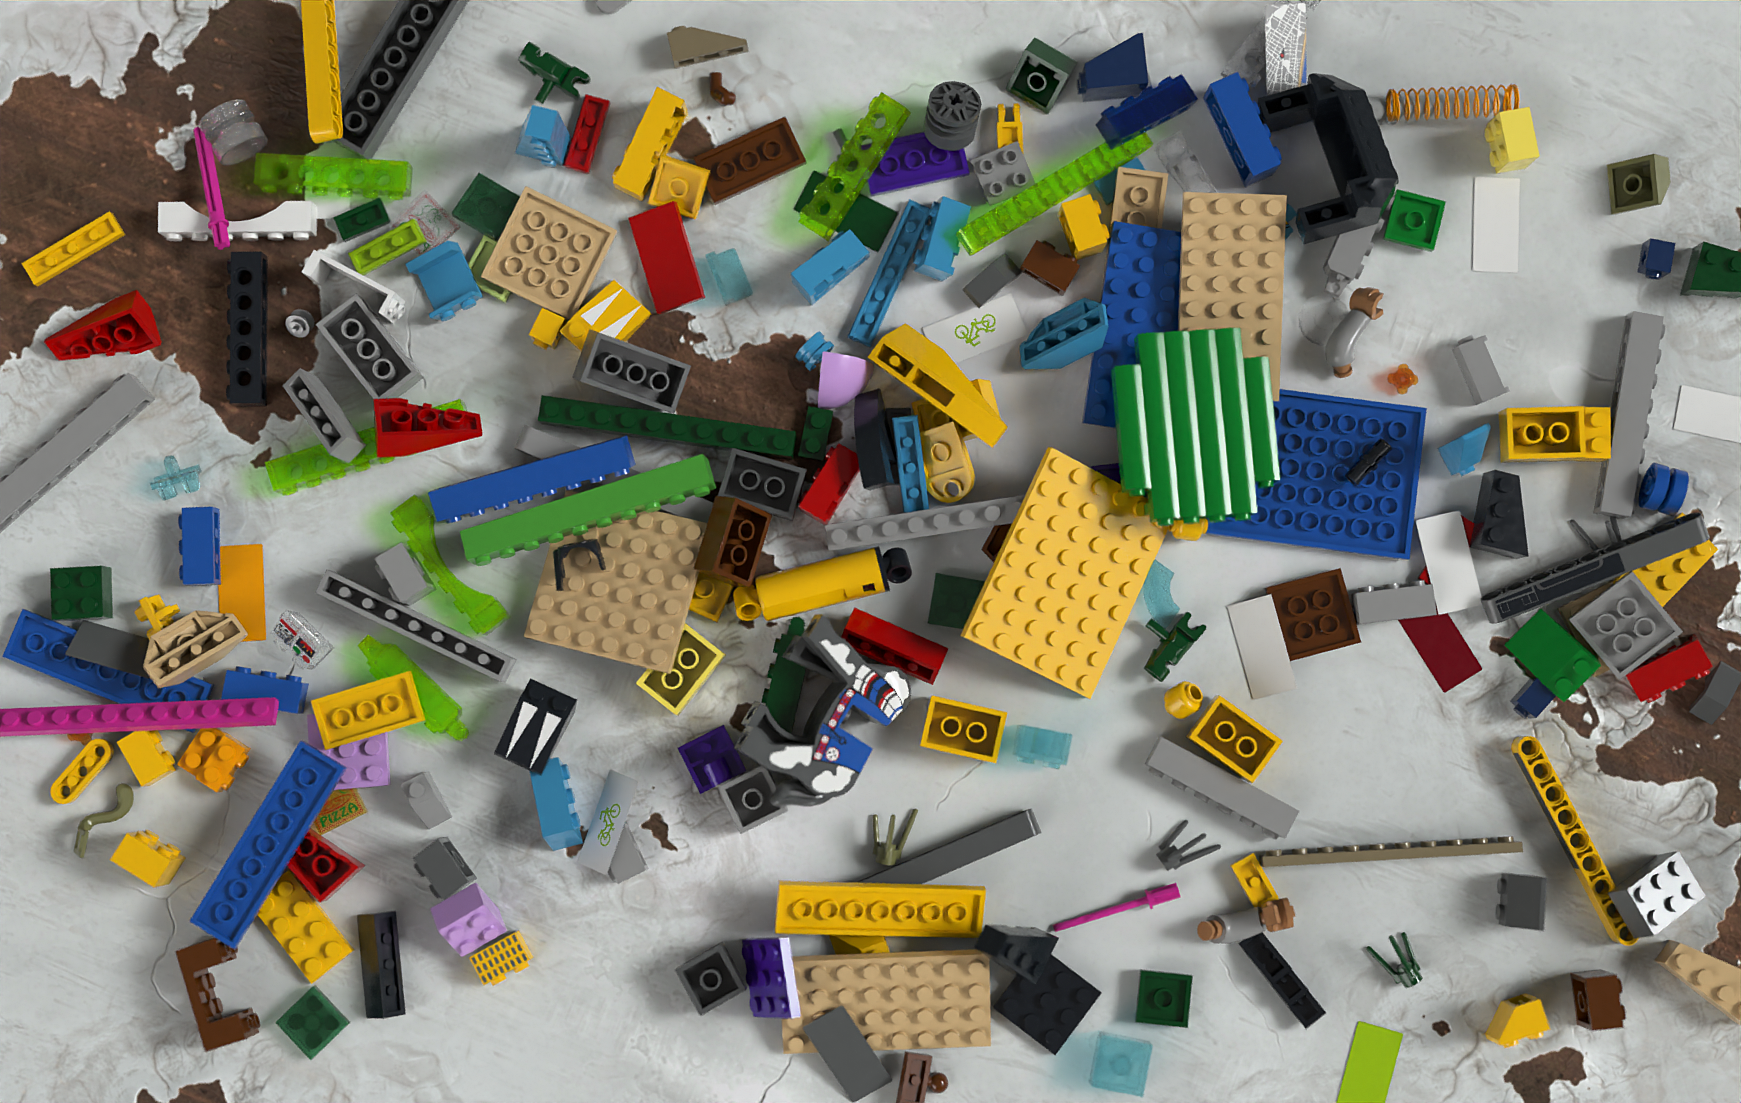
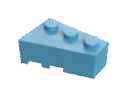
M944 196L937 202H933L929 212V216H932L930 225L924 227L921 239L924 240L922 249H917L914 256L915 272L940 281H944L953 275L955 268L951 267L954 256L959 254L960 247H958L961 235L965 232L971 206Z
M848 230L846 233L843 231L838 233L831 240V244L819 249L812 258L791 272L792 283L811 305L816 303L870 257V252L851 230Z
M559 757L549 760L541 776L531 771L530 776L542 836L551 849L556 851L582 844L583 840L579 828L581 827L579 816L575 812L573 804L575 803L574 792L572 788H569L567 780L571 778L568 765L563 764Z

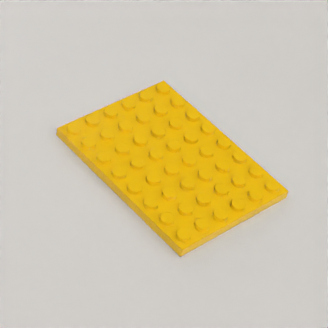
M1047 447L960 636L1091 699L1166 536L1168 526H1158V522H1150L1149 515L1145 516L1144 505L1148 502L1147 498L1143 496L1130 497L1129 493H1122L1121 484L1060 451Z

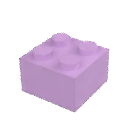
M476 882L430 908L438 932L461 957L473 952L475 949L507 931L499 908Z

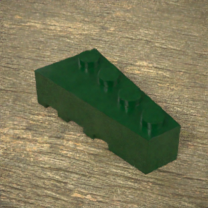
M1702 242L1693 247L1680 295L1741 297V252L1707 242Z

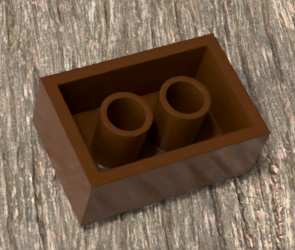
M716 496L693 569L729 585L750 588L772 514L736 497Z

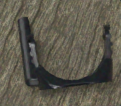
M597 538L562 545L553 551L556 591H564L563 578L566 577L563 558H566L568 552L573 548L582 547L591 550L596 555L601 570L606 569Z

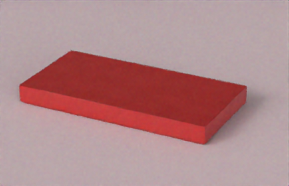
M672 201L629 217L628 219L657 314H663L704 299L705 294L677 202Z

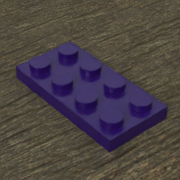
M924 132L860 146L871 197L970 174L964 148L952 151L940 149L930 143Z

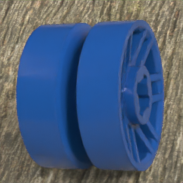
M1652 463L1642 480L1638 498L1639 506L1652 511L1658 510L1659 513L1670 516L1676 515L1687 493L1689 483L1688 472L1676 468L1669 469L1668 466Z

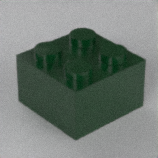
M111 567L50 568L51 620L74 621L113 618Z

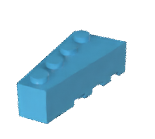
M532 105L522 125L515 154L541 160L543 165L549 167H556V164L563 166L571 136L559 112Z

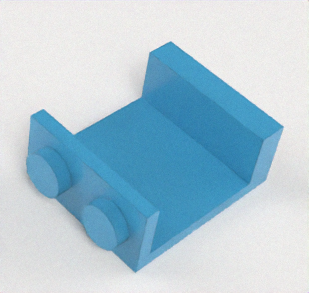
M446 241L406 263L409 273L419 276L434 311L429 313L430 319H437L442 322L455 317V312L460 309H470L477 304V300L483 298L457 242Z

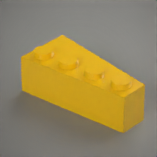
M659 87L656 88L645 114L637 126L632 142L625 149L621 165H618L613 172L612 179L616 189L643 201L655 178L660 156L662 154L667 155L688 115L683 99Z

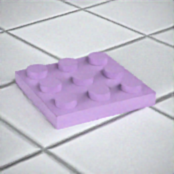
M315 714L307 715L309 745L347 767L334 790L391 785L387 732L325 750Z

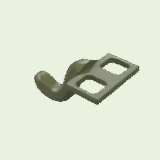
M121 783L116 787L117 806L113 810L93 813L80 821L77 827L78 832L73 851L80 858H84L89 836L88 831L94 825L116 821L129 812L134 800V793L129 785Z

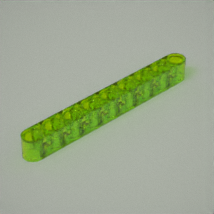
M1137 123L967 224L955 235L968 255H974L1144 153L1154 143L1141 123Z

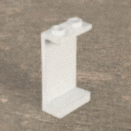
M313 250L302 270V273L309 279L323 286L333 269L387 297L378 313L391 323H394L396 319H400L405 310V301L396 292Z

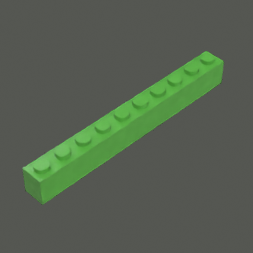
M703 454L461 530L460 535L466 559L474 565L484 566L490 564L492 559L498 557L503 559L516 555L515 552L523 549L525 551L535 550L542 543H557L564 540L565 536L571 534L574 536L583 535L588 532V529L596 526L598 528L608 527L612 525V521L618 519H633L640 512H655L660 510L661 506L669 503L671 505L681 504L685 502V498L694 495L695 497L706 496L710 493V490L716 489L709 460Z

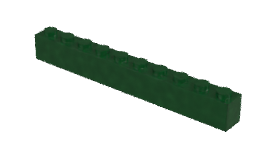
M544 395L541 396L538 421L544 425L621 436L627 435L628 437L731 451L732 448L756 455L793 460L796 432L790 430Z

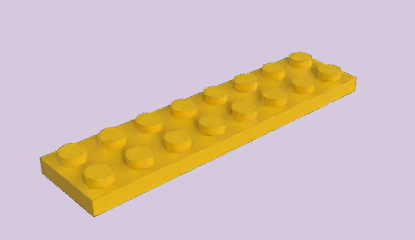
M779 881L775 933L979 938L982 932L986 889L985 886Z

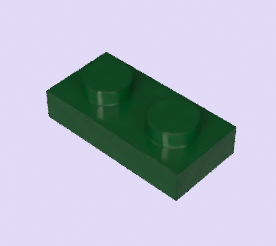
M380 197L333 217L344 242L391 223V219Z
M808 406L798 457L824 462L833 411Z

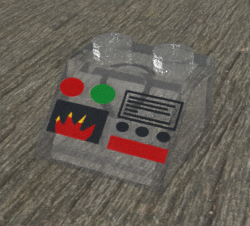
M285 610L271 632L276 638L273 641L276 646L284 652L288 650L294 656L292 661L302 670L304 668L313 670L334 649L299 612Z

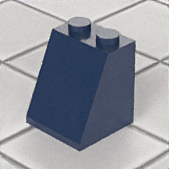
M1143 33L1132 36L1084 64L1082 72H1079V79H1077L1078 95L1082 94L1083 102L1142 97L1148 85Z

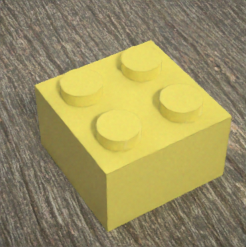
M1530 107L1499 112L1486 125L1484 134L1487 143L1490 142V164L1492 167H1495L1496 174L1525 169L1540 157Z

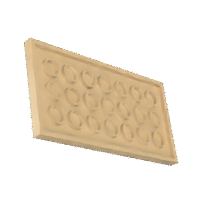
M1183 192L1178 331L1240 328L1243 358L1269 357L1273 401H1279L1287 195Z
M977 950L792 956L801 1017L792 1019L782 1018L784 1054L819 1053L804 1032L803 1027L841 1005L844 1006L873 1051L991 1046L989 957Z

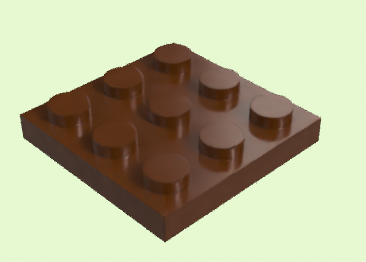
M1341 568L1265 588L1266 594L1272 595L1290 661L1361 643Z

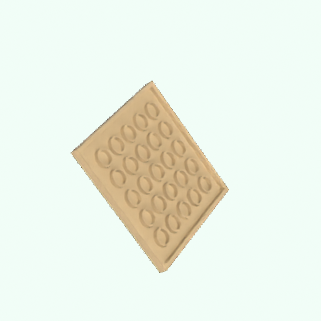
M566 490L564 498L578 494V492ZM644 511L637 513V516L633 519H618L612 521V525L608 527L598 528L596 526L588 529V532L583 535L574 536L571 534L565 536L564 540L560 542L550 543L523 637L671 674L699 571L693 568L707 523L658 511L651 513ZM597 538L606 569L601 570L599 561L591 550L582 547L573 548L568 552L566 558H563L566 577L563 578L564 591H556L553 551L562 545Z

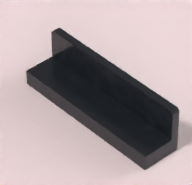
M396 911L357 915L366 1017L385 1019L405 1015Z

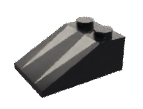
M530 678L517 702L494 755L541 776L575 713L577 699Z

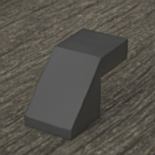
M1004 254L991 263L962 290L978 308H981L992 300L1006 285L1018 278L1022 271L1007 254Z
M1720 661L1705 678V689L1689 706V712L1712 725L1728 707L1741 682V672Z

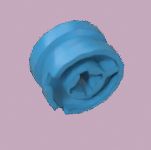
M819 331L799 349L795 357L799 361L806 363L805 367L811 371L816 367L815 364L822 362L823 351L831 352L834 345L830 341L827 342L824 339V335Z

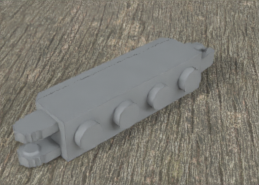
M1395 197L1391 198L1385 209L1386 211H1389ZM1380 218L1379 222L1375 225L1337 235L1323 266L1325 274L1328 275L1324 292L1338 298L1347 284L1353 281L1354 278L1358 279L1364 268V265L1361 264L1364 255L1369 256L1374 246V242L1371 239L1374 233L1378 234L1380 232L1384 219Z

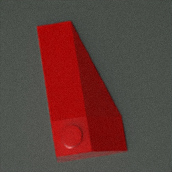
M134 290L114 298L46 338L44 343L60 361L90 358L94 354H106V356H115L117 352L139 354L160 346L161 339L151 307L138 290Z
M402 398L373 399L377 457H403L481 437L483 434L480 414L452 408L444 411L432 408V404L423 403V406L409 404L407 399Z

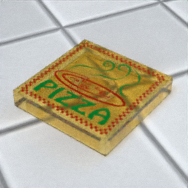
M358 789L332 791L314 821L320 836L368 813Z

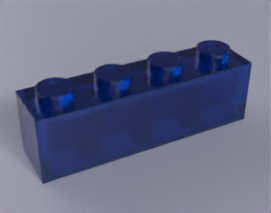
M1182 74L1175 78L1168 76L1158 84V87L1153 88L1149 86L1139 93L1140 96L1136 98L1130 96L1120 103L1121 106L1117 108L1110 106L1101 113L1102 118L1095 125L1111 150L1189 110L1198 98Z

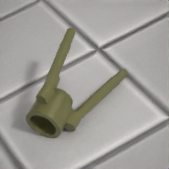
M916 808L912 811L897 849L896 844L892 843L896 816L894 814L891 815L886 842H881L880 846L878 815H873V854L876 855V863L895 866L896 859H901L902 849L918 813Z

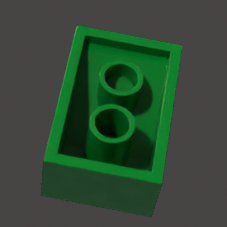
M1541 607L1504 644L1563 702L1601 667L1599 659Z

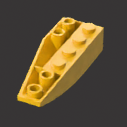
M905 323L884 335L869 354L868 358L877 366L993 448L1008 428L950 356L942 348Z

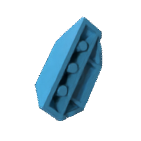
M1082 298L1042 319L1031 332L1027 341H1023L1019 346L1022 367L1024 369H1061L1101 349L1108 330L1105 305Z

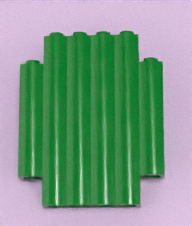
M1240 328L1137 334L1134 338L1136 365L1114 366L1111 370L1122 493H1129L1130 497L1144 496L1145 492H1147L1148 502L1144 505L1145 516H1150V522H1158V526L1173 525V521L1183 520L1184 524H1197L1199 519H1209L1210 523L1224 522L1225 517H1235V521L1251 520V516L1257 513L1255 485L1258 484L1260 489L1272 488L1274 483L1280 481L1269 357L1243 358Z

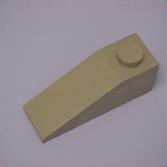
M678 26L673 28L671 32H667L675 69L749 52L746 39L694 27L686 28V26Z

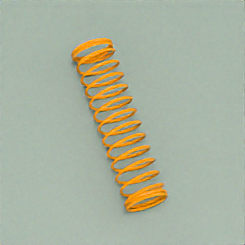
M1510 84L1507 89L1504 85H1499L1497 89L1490 85L1487 90L1482 85L1477 90L1474 86H1470L1467 90L1461 86L1457 91L1452 86L1448 91L1444 87L1439 88L1438 91L1431 87L1428 92L1424 88H1420L1418 93L1414 88H1411L1408 93L1402 88L1398 94L1394 89H1389L1386 96V115L1390 122L1394 120L1399 121V95L1401 91H1404L1406 96L1405 119L1408 121L1410 117L1409 94L1411 91H1414L1416 96L1414 114L1415 119L1418 121L1420 116L1418 97L1420 91L1423 90L1426 96L1424 116L1428 120L1430 115L1428 96L1430 91L1433 90L1436 96L1434 116L1438 120L1440 114L1438 95L1442 89L1445 92L1444 117L1448 119L1450 113L1448 94L1453 89L1455 92L1454 117L1458 119L1460 110L1458 93L1460 89H1463L1465 92L1464 117L1467 119L1469 117L1468 92L1473 88L1475 92L1473 112L1474 117L1477 119L1479 116L1478 92L1480 88H1483L1485 92L1483 114L1487 118L1489 115L1488 91L1491 87L1495 92L1493 101L1494 116L1499 113V88L1503 87L1505 91L1503 111H1506L1505 103L1507 111L1512 110V90L1514 91V109H1519V90L1515 84ZM1391 96H1392V103H1393V105H1392V114H1391Z

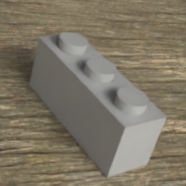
M1424 580L1409 582V587L1399 588V583L1383 585L1384 590L1374 591L1373 586L1358 588V593L1351 594L1356 625L1437 615L1433 584L1425 585Z

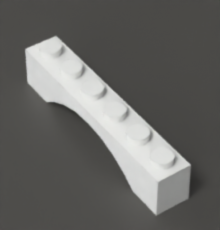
M285 201L279 207L263 216L251 220L228 221L229 241L233 240V237H242L243 240L248 241L258 240V237H268L269 240H283V236H293L295 240H308L309 236H317V206L312 201ZM158 202V233L166 237V240L182 241V237H192V240L207 241L208 237H213L212 230L208 228L209 217L195 211L185 202Z

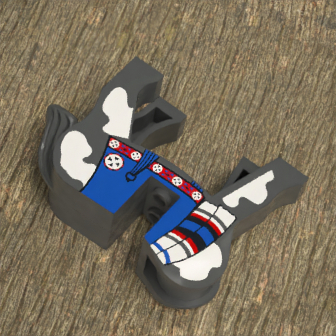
M820 614L814 615L802 636H794L782 656L832 680V683L814 706L802 736L792 735L783 730L771 716L768 707L754 701L741 723L746 728L734 746V749L766 769L790 775L792 780L781 781L770 799V803L773 806L798 805L810 807L825 803L833 797L847 793L856 783L873 749L839 727L840 724H844L851 714L850 709L870 722L887 726L906 710L911 699V686L903 671L893 666L866 663L847 641L836 634L829 619Z

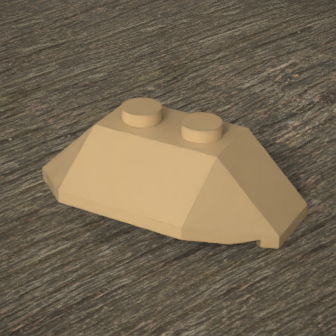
M195 610L150 637L143 668L158 688L178 685L223 659L248 633L233 613L222 614Z

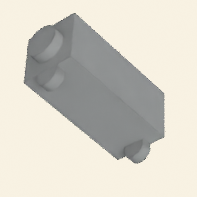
M1472 335L1458 341L1459 346L1452 349L1476 405L1510 391L1508 387L1504 388L1484 342L1488 340L1486 335L1476 339Z

